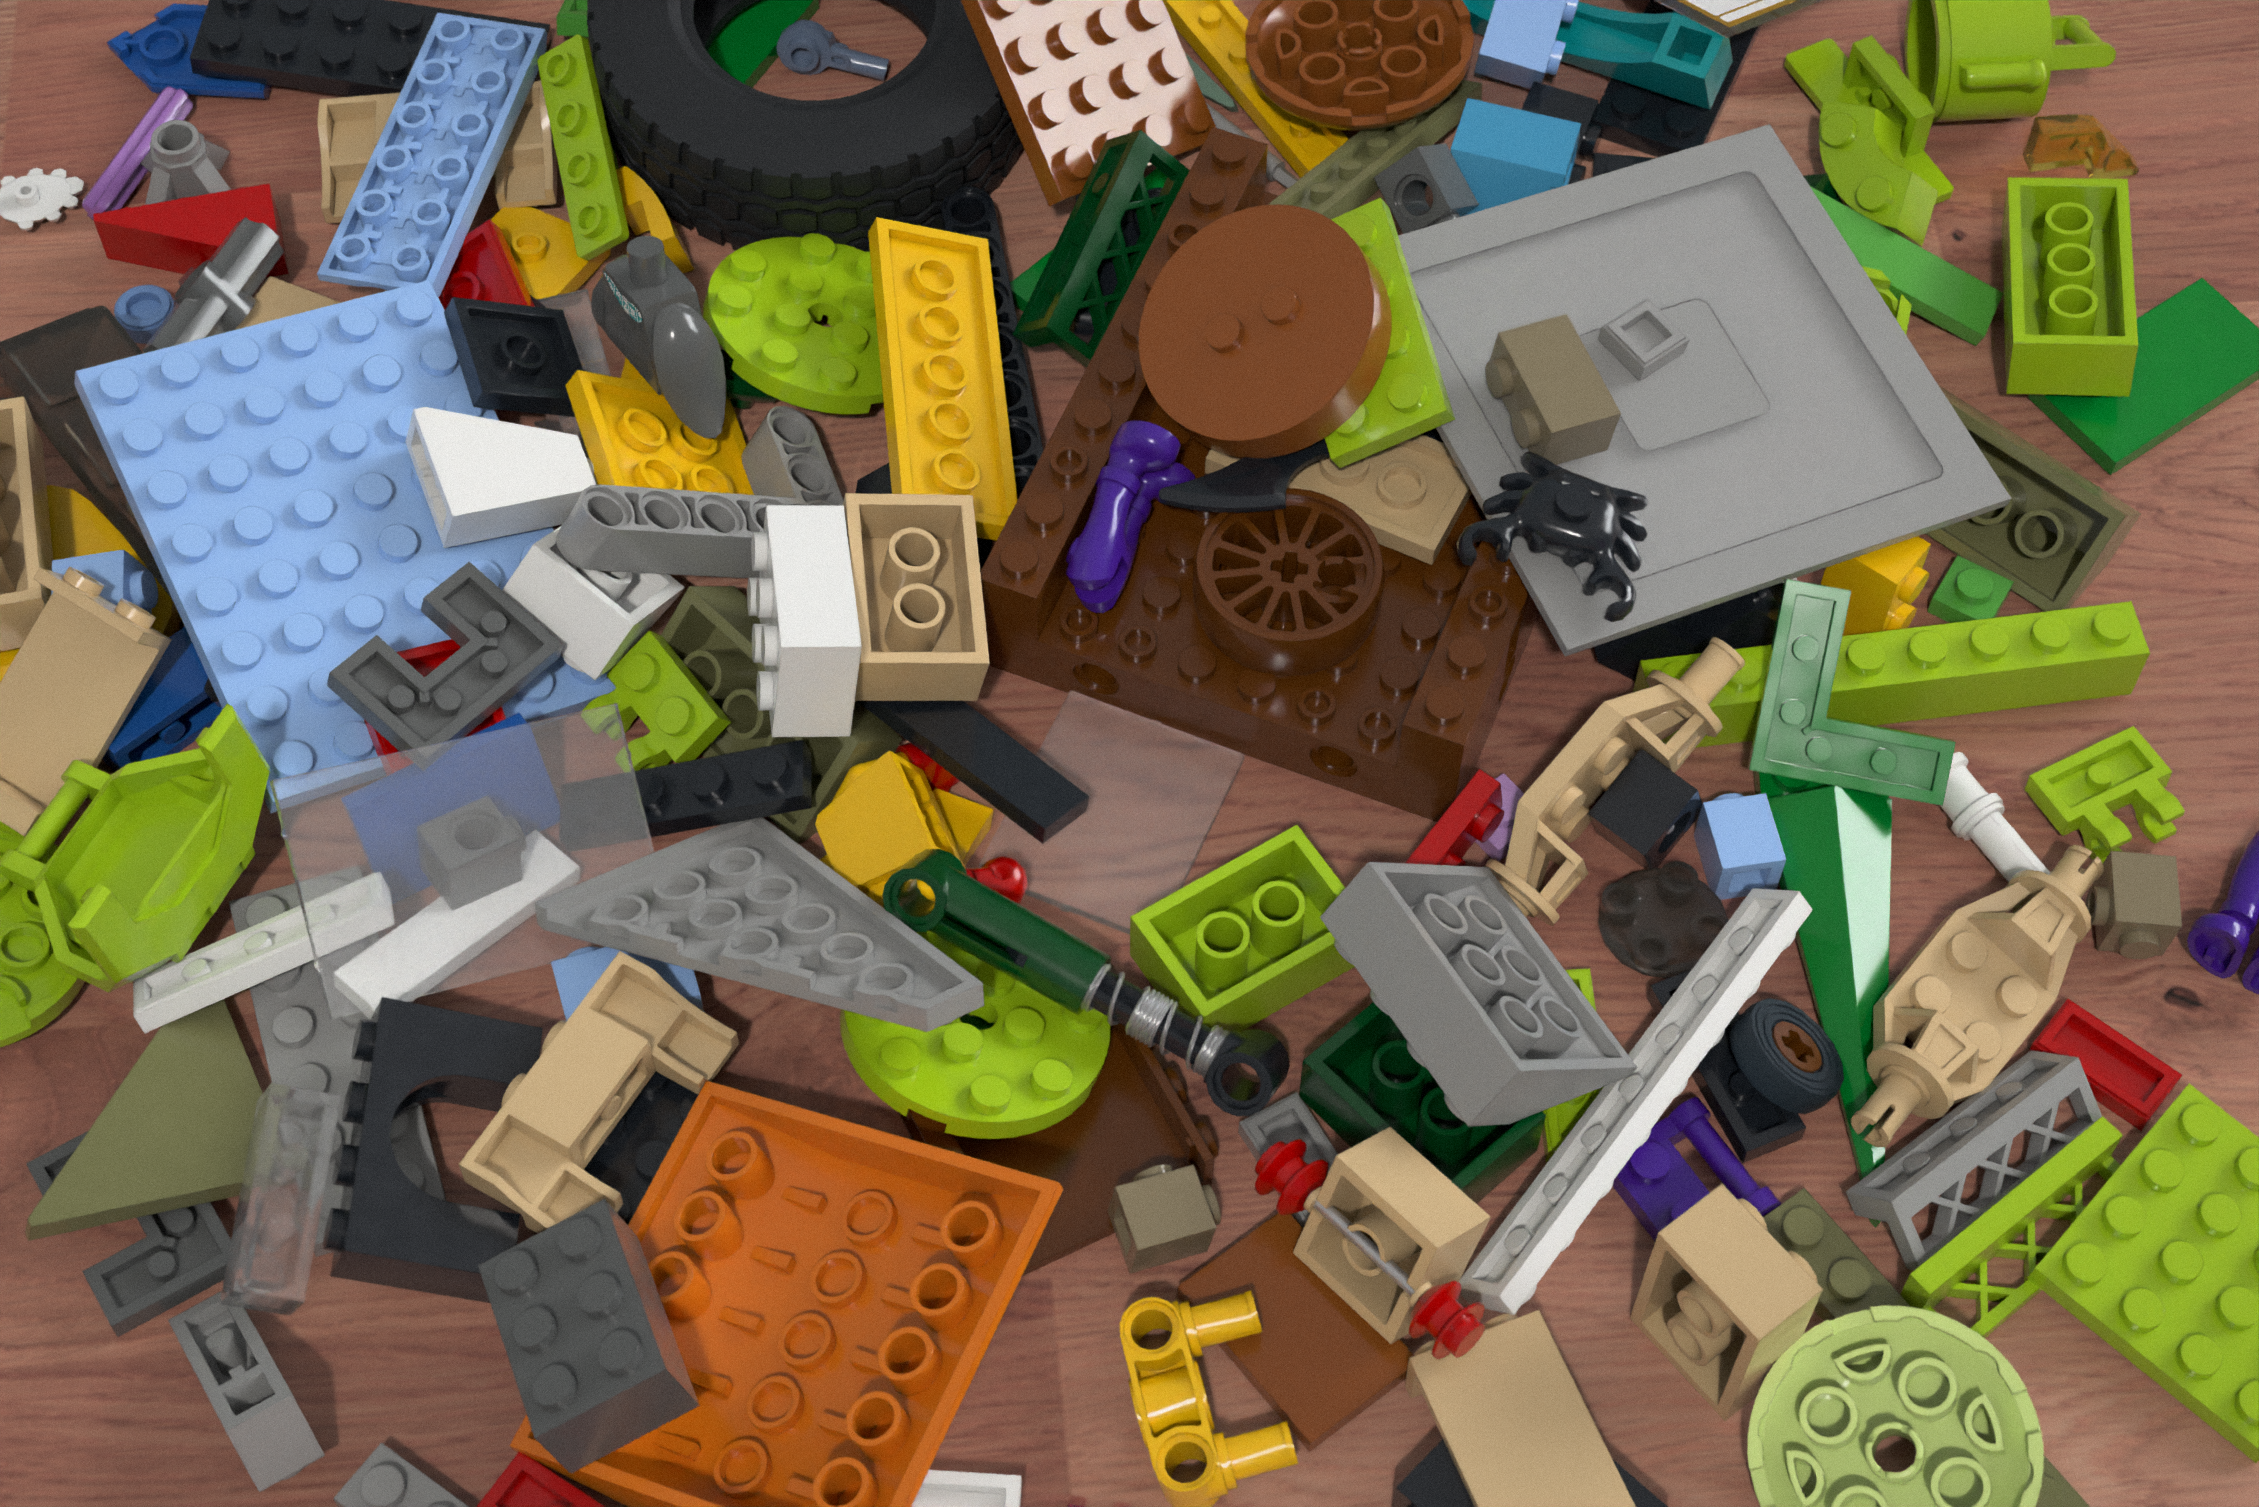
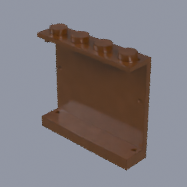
M1110 962V972L1114 973L1115 975H1118L1115 967ZM1120 1023L1110 1026L1108 1053L1101 1073L1093 1085L1089 1097L1071 1115L1044 1130L1013 1138L977 1139L944 1133L947 1124L927 1118L912 1110L908 1112L906 1117L898 1112L911 1139L914 1141L1053 1180L1061 1184L1063 1187L1061 1196L1022 1276L1115 1233L1108 1214V1208L1115 1187L1133 1182V1178L1138 1173L1148 1168L1167 1164L1171 1165L1173 1170L1194 1164L1201 1186L1209 1184L1212 1187L1214 1158L1219 1155L1210 1130L1203 1121L1193 1123L1183 1105L1187 1102L1183 1085L1172 1067L1168 1066L1162 1069L1152 1052L1155 1050V1045L1148 1047V1044L1144 1045L1143 1042H1139V1039L1131 1038L1130 1034H1126V1026Z

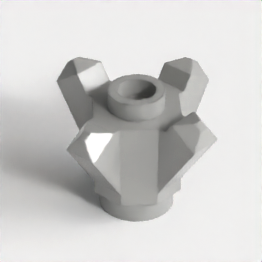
M172 120L161 124L154 130L151 136L150 151L141 162L152 173L145 205L231 190L217 171H221L230 151L206 140L204 135L199 133L196 127L187 121Z

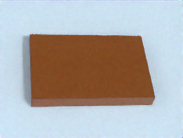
M1277 1213L1177 1286V1296L1182 1302L1189 1301L1190 1307H1194L1249 1290L1252 1291L1263 1333L1253 1334L1218 1345L1283 1422L1287 1421L1289 1429L1310 1452L1404 1381L1407 1375L1409 1358L1413 1357L1414 1354L1400 1339L1390 1344L1293 1253L1303 1228L1291 1214L1282 1216Z

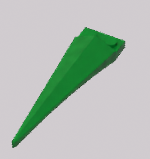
M1753 771L1755 794L1766 793L1786 857L1779 880L1781 890L1800 891L1813 909L1796 932L1795 937L1820 1026L1835 1045L1843 1063L1844 1081L1838 1094L1861 1181L1885 1162V1147H1877L1864 1140L1875 1124L1869 1123L1860 1134H1857L1851 1125V1118L1857 1111H1860L1878 1088L1868 1073L1866 1059L1873 1051V1006L1889 987L1892 799L1887 795ZM1869 1218L1870 1223L1875 1228L1881 1222L1880 1220Z

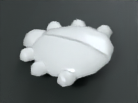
M34 168L29 170L27 176H21L17 179L13 176H6L0 181L2 185L0 188V215L5 220L18 224L20 229L24 231L31 230L33 223L41 222L45 219L50 222H57L61 218L59 211L61 208L74 209L77 207L79 199L76 196L82 193L84 181L78 177L66 178V171L63 169H56L50 175H45L42 169Z

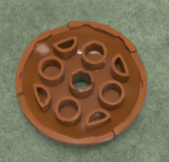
M1261 0L1250 17L1245 34L1247 65L1253 79L1266 97L1275 105L1297 118L1315 125L1340 130L1385 128L1409 121L1429 111L1445 100L1457 88L1470 66L1474 51V35L1470 24V13L1462 0Z

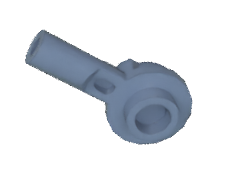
M800 20L789 25L782 31L777 42V54L781 62L788 69L798 74H817L828 66L881 81L885 80L889 59L849 49L847 45L835 42L833 32L827 31L822 25L811 20Z

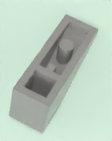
M232 1285L168 1320L259 1493L281 1480L295 1476L304 1467L325 1456L292 1392Z

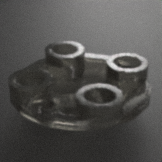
M1672 861L1666 863L1662 868L1632 872L1621 880L1608 885L1602 893L1598 927L1605 946L1621 964L1646 976L1668 979L1693 969L1729 920L1722 901L1704 882L1698 880L1697 871L1685 862Z

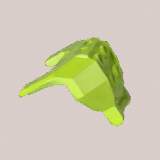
M229 704L225 705L210 728H203L195 739L200 748L129 763L112 775L79 760H73L61 776L64 782L63 786L16 850L7 849L0 858V873L15 884L36 894L55 958L66 973L106 992H111L165 965L169 960L179 963L211 916L223 902L241 873L255 856L253 841L270 768L233 706ZM86 798L91 799L90 805L47 864L41 863L40 861Z

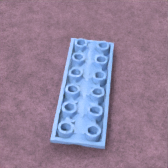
M437 13L317 272L319 280L357 287H375L387 291L430 280L437 296L441 295L539 71L537 60L546 53V29Z

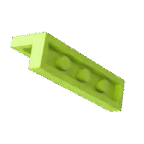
M2102 1116L1909 1275L1900 1295L1911 1307L1935 1313L1937 1312L1933 1307L1945 1297L1976 1300V1323L1970 1329L1986 1338L2042 1291L2027 1277L2035 1269L2036 1261L2040 1262L2052 1247L2036 1246L2035 1223L2041 1218L2070 1220L2072 1224L2085 1209V1206H2083L2082 1184L2096 1172L2105 1181H2108L2120 1167V1164L2111 1155L2123 1135ZM2070 1195V1205L2059 1204ZM2023 1234V1244L2012 1243ZM1994 1257L2024 1260V1283L2017 1289L1988 1286L1987 1263ZM1975 1273V1284L1964 1283ZM1988 1301L2000 1302L1988 1313Z

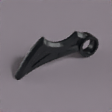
M1325 438L1309 447L1283 456L1271 458L1243 457L1222 469L1202 477L1164 487L1159 491V502L1174 507L1211 512L1240 513L1286 509V491L1294 476L1306 466L1330 457Z

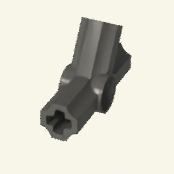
M243 218L236 223L212 257L204 261L197 268L191 266L178 281L180 287L173 297V301L177 304L143 348V352L147 353L235 330L249 314L256 302L252 295L284 252L279 243V236L264 223H256L247 218Z

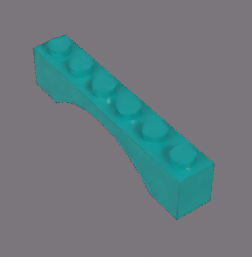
M1462 0L1470 13L1472 31L1484 36L1495 0ZM1578 2L1572 24L1561 21L1555 40L1566 43L1561 58L1563 62L1709 110L1733 61L1728 29L1675 12L1661 14L1629 13Z

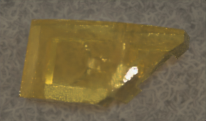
M2069 114L2035 117L2023 152V158L2029 172L2084 164L2089 178L2111 179L2137 175L2139 170L2133 155L2093 115Z

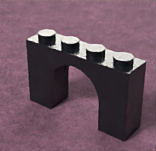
M381 997L370 1021L359 1020L352 1047V1059L362 1061L360 1081H350L342 1114L343 1122L353 1123L350 1145L341 1143L333 1172V1185L344 1187L341 1208H331L323 1239V1249L334 1251L331 1277L490 1303L478 1265L517 1245L520 1214L453 1203L425 1193L408 1179L396 1161L391 1145V1124L407 1110L428 1103H451L499 1112L502 1108L501 1103L504 1093L512 1080L521 1073L527 1074L539 1059L543 1028Z

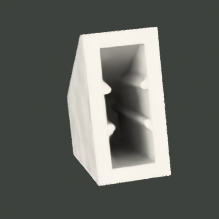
M429 407L413 409L405 443L444 548L563 525L583 490L591 485H598L594 475L593 463L589 457L586 458L578 435Z

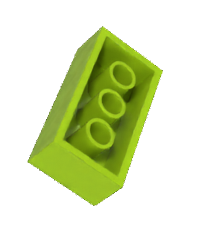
M2008 177L2001 229L2006 394L2130 397L2138 350L2128 179Z

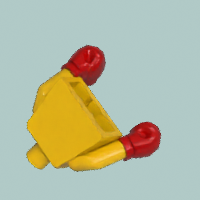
M912 743L900 745L895 753L889 750L878 759L852 766L848 770L831 803L817 815L815 826L827 853L819 860L883 908L882 895L885 883L905 863L926 849L947 851L960 860L965 868L933 794L935 788L949 793L952 786L958 784L960 780ZM1000 856L987 861L981 868H965L968 876L1020 905L1027 890L1028 882L1026 870L1017 860L1007 856ZM916 879L921 894L927 899L935 901L934 892L931 887L924 881Z

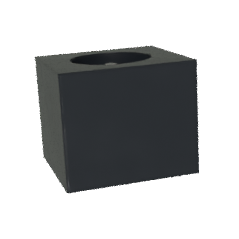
M1640 749L1590 810L1588 815L1596 833L1649 873L1653 874L1697 820L1701 811L1702 801L1696 788L1646 751Z

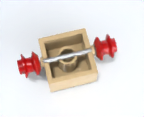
M1391 1127L1336 1155L1330 1170L1329 1164L1323 1159L1313 1161L1310 1164L1303 1160L1307 1151V1144L1301 1139L1293 1140L1288 1144L1279 1141L1268 1148L1255 1166V1172L1258 1174L1254 1189L1261 1196L1276 1191L1280 1195L1276 1210L1282 1216L1301 1212L1305 1209L1310 1213L1293 1250V1253L1390 1344L1408 1334L1413 1338H1419L1429 1333L1436 1339L1432 1348V1356L1438 1360L1450 1354L1455 1358L1462 1357L1474 1347L1485 1330V1325L1480 1322L1485 1306L1481 1302H1475L1464 1307L1458 1302V1298L1462 1289L1459 1281L1491 1218L1482 1208Z

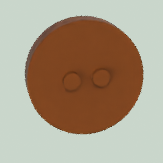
M1261 205L1239 210L1217 219L1190 237L1168 260L1156 278L1145 302L1140 322L1139 356L1142 372L1150 392L1161 408L1195 440L1206 447L1222 454L1240 458H1271L1290 454L1313 445L1338 429L1355 413L1372 391L1386 361L1392 330L1390 300L1383 279L1373 262L1350 235L1331 219L1315 211L1292 205Z

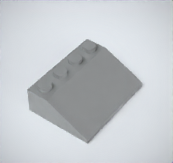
M1368 862L1320 916L1335 938L1334 945L1339 954L1358 970L1371 989L1370 995L1375 1005L1392 1018L1406 1038L1407 1048L1411 1056L1420 1065L1428 1069L1445 1093L1444 1100L1450 1111L1464 1121L1467 1126L1511 1124L1629 1077L1638 1068L1488 867Z

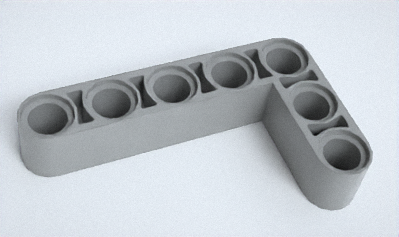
M776 406L769 410L741 456L742 464L754 495L602 484L591 485L583 490L558 531L556 544L561 555L570 563L588 570L731 578L759 577L760 571H753L751 540L753 532L764 531L766 505L842 506L844 500L812 422L803 413L794 408Z

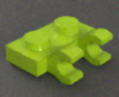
M650 630L608 672L607 677L615 685L616 689L592 700L579 715L592 734L597 735L603 730L611 741H616L623 736L637 716L644 722L650 732L627 743L618 751L613 759L623 773L665 766L672 759L676 763L695 760L731 723L663 636Z
M2134 726L2029 775L2025 791L2059 833L2065 836L2079 829L2083 836L2085 848L2092 851L2091 859L2093 860L2098 856L2102 864L2110 851L2123 852L2119 847L2130 842L2132 839V835L2126 825L2115 817L2112 812L2131 804L2135 810L2140 829L2154 844L2176 834L2177 829L2171 821L2183 816L2185 812L2178 799L2164 788L2169 782L2172 770Z

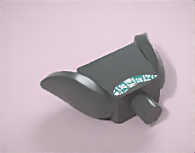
M653 236L637 237L627 244V254L621 255L612 262L607 263L603 268V274L592 291L591 308L596 323L607 333L611 341L658 395L662 394L678 418L687 427L704 438H716L722 431L726 404L725 370L718 340L708 323L702 318L698 294L694 285L667 257L663 242Z

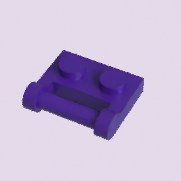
M1697 1097L1685 1101L1674 1109L1668 1117L1652 1127L1649 1138L1642 1146L1635 1150L1613 1182V1188L1654 1242L1662 1229L1710 1193L1673 1146L1685 1138L1690 1141L1718 1179L1737 1200L1741 1198L1750 1202L1762 1217L1781 1205V1202L1769 1187H1759L1708 1122L1711 1113Z

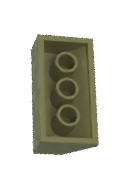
M1939 385L2012 499L2007 506L1926 534L1959 556L2014 581L2011 590L2043 611L2069 609L2108 565L2141 513Z
M689 586L661 636H663L731 721L701 755L708 758L803 740L812 753V808L767 817L796 843H804L818 832L815 826L817 815L831 803L848 770L854 765L878 759L889 750L894 753L902 738L857 701L854 703L851 734L849 737H772L769 711H758L757 673L758 671H765V666L762 663H753L752 627L753 624H760V618L748 615L747 597L735 586Z

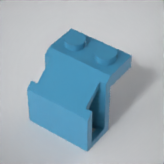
M1467 98L1450 149L1479 204L1465 215L1568 185L1575 164L1581 123Z

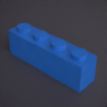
M185 627L169 637L172 639L102 758L114 772L129 763L179 753L196 741L195 739L203 728H210L223 710Z

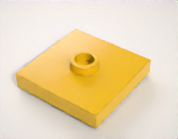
M530 206L503 207L491 219L501 228L529 294L546 308L560 309L611 255V249L589 261L578 257L571 224Z

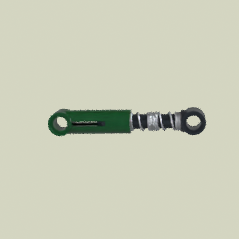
M926 849L893 873L885 883L882 895L884 909L913 931H930L1076 1015L1081 1014L1084 1009L1086 1012L1096 1009L1108 1016L1110 1026L1118 1023L1126 1026V1034H1130L1131 1038L1139 1039V1042H1143L1144 1045L1148 1044V1047H1152L1155 1044L1159 1045L1162 1055L1172 1052L1186 1060V1068L1188 1070L1193 1069V1072L1198 1073V1076L1202 1075V1078H1204L1203 1083L1207 1084L1208 1094L1214 1104L1226 1113L1234 1116H1251L1260 1112L1287 1078L1290 1067L1288 1053L1282 1042L1274 1035L1260 1029L1245 1030L1243 1032L1233 1029L1230 1032L1227 1029L1223 1030V1027L1219 1028L1218 1025L1211 1029L1202 1024V1015L1193 1019L1177 1010L1178 1002H1174L1173 999L1169 1000V997H1165L1164 994L1161 995L1160 991L1156 992L1155 989L1150 991V986L1145 987L1143 990L1124 980V971L1118 975L1110 972V955L968 876L961 861L947 851L941 849ZM916 879L924 881L931 887L934 892L935 901L927 899L921 894ZM1236 1063H1243L1252 1067L1257 1072L1260 1082H1252L1244 1078L1238 1071Z

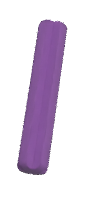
M168 86L158 95L83 199L82 207L88 212L87 216L93 220V214L121 209L148 172L141 162L150 151L151 136L154 130L168 121H184L192 111L193 104L187 98L188 94L184 90H176Z

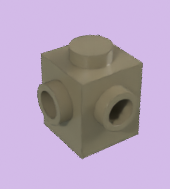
M2110 851L2103 863L2104 872L2098 880L2094 881L2086 899V907L2091 915V925H2095L2097 950L2120 952L2122 956L2130 959H2147L2156 955L2162 956L2182 928L2176 856Z
M1164 1164L1138 1173L1133 1178V1182L1115 1187L1108 1208V1214L1129 1274L1207 1252L1217 1228L1216 1225H1219L1221 1222L1216 1195L1209 1184L1201 1186L1194 1164L1173 1170L1171 1165Z

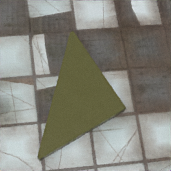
M224 999L160 1027L28 1217L25 1230L28 1241L291 1185L295 1172Z

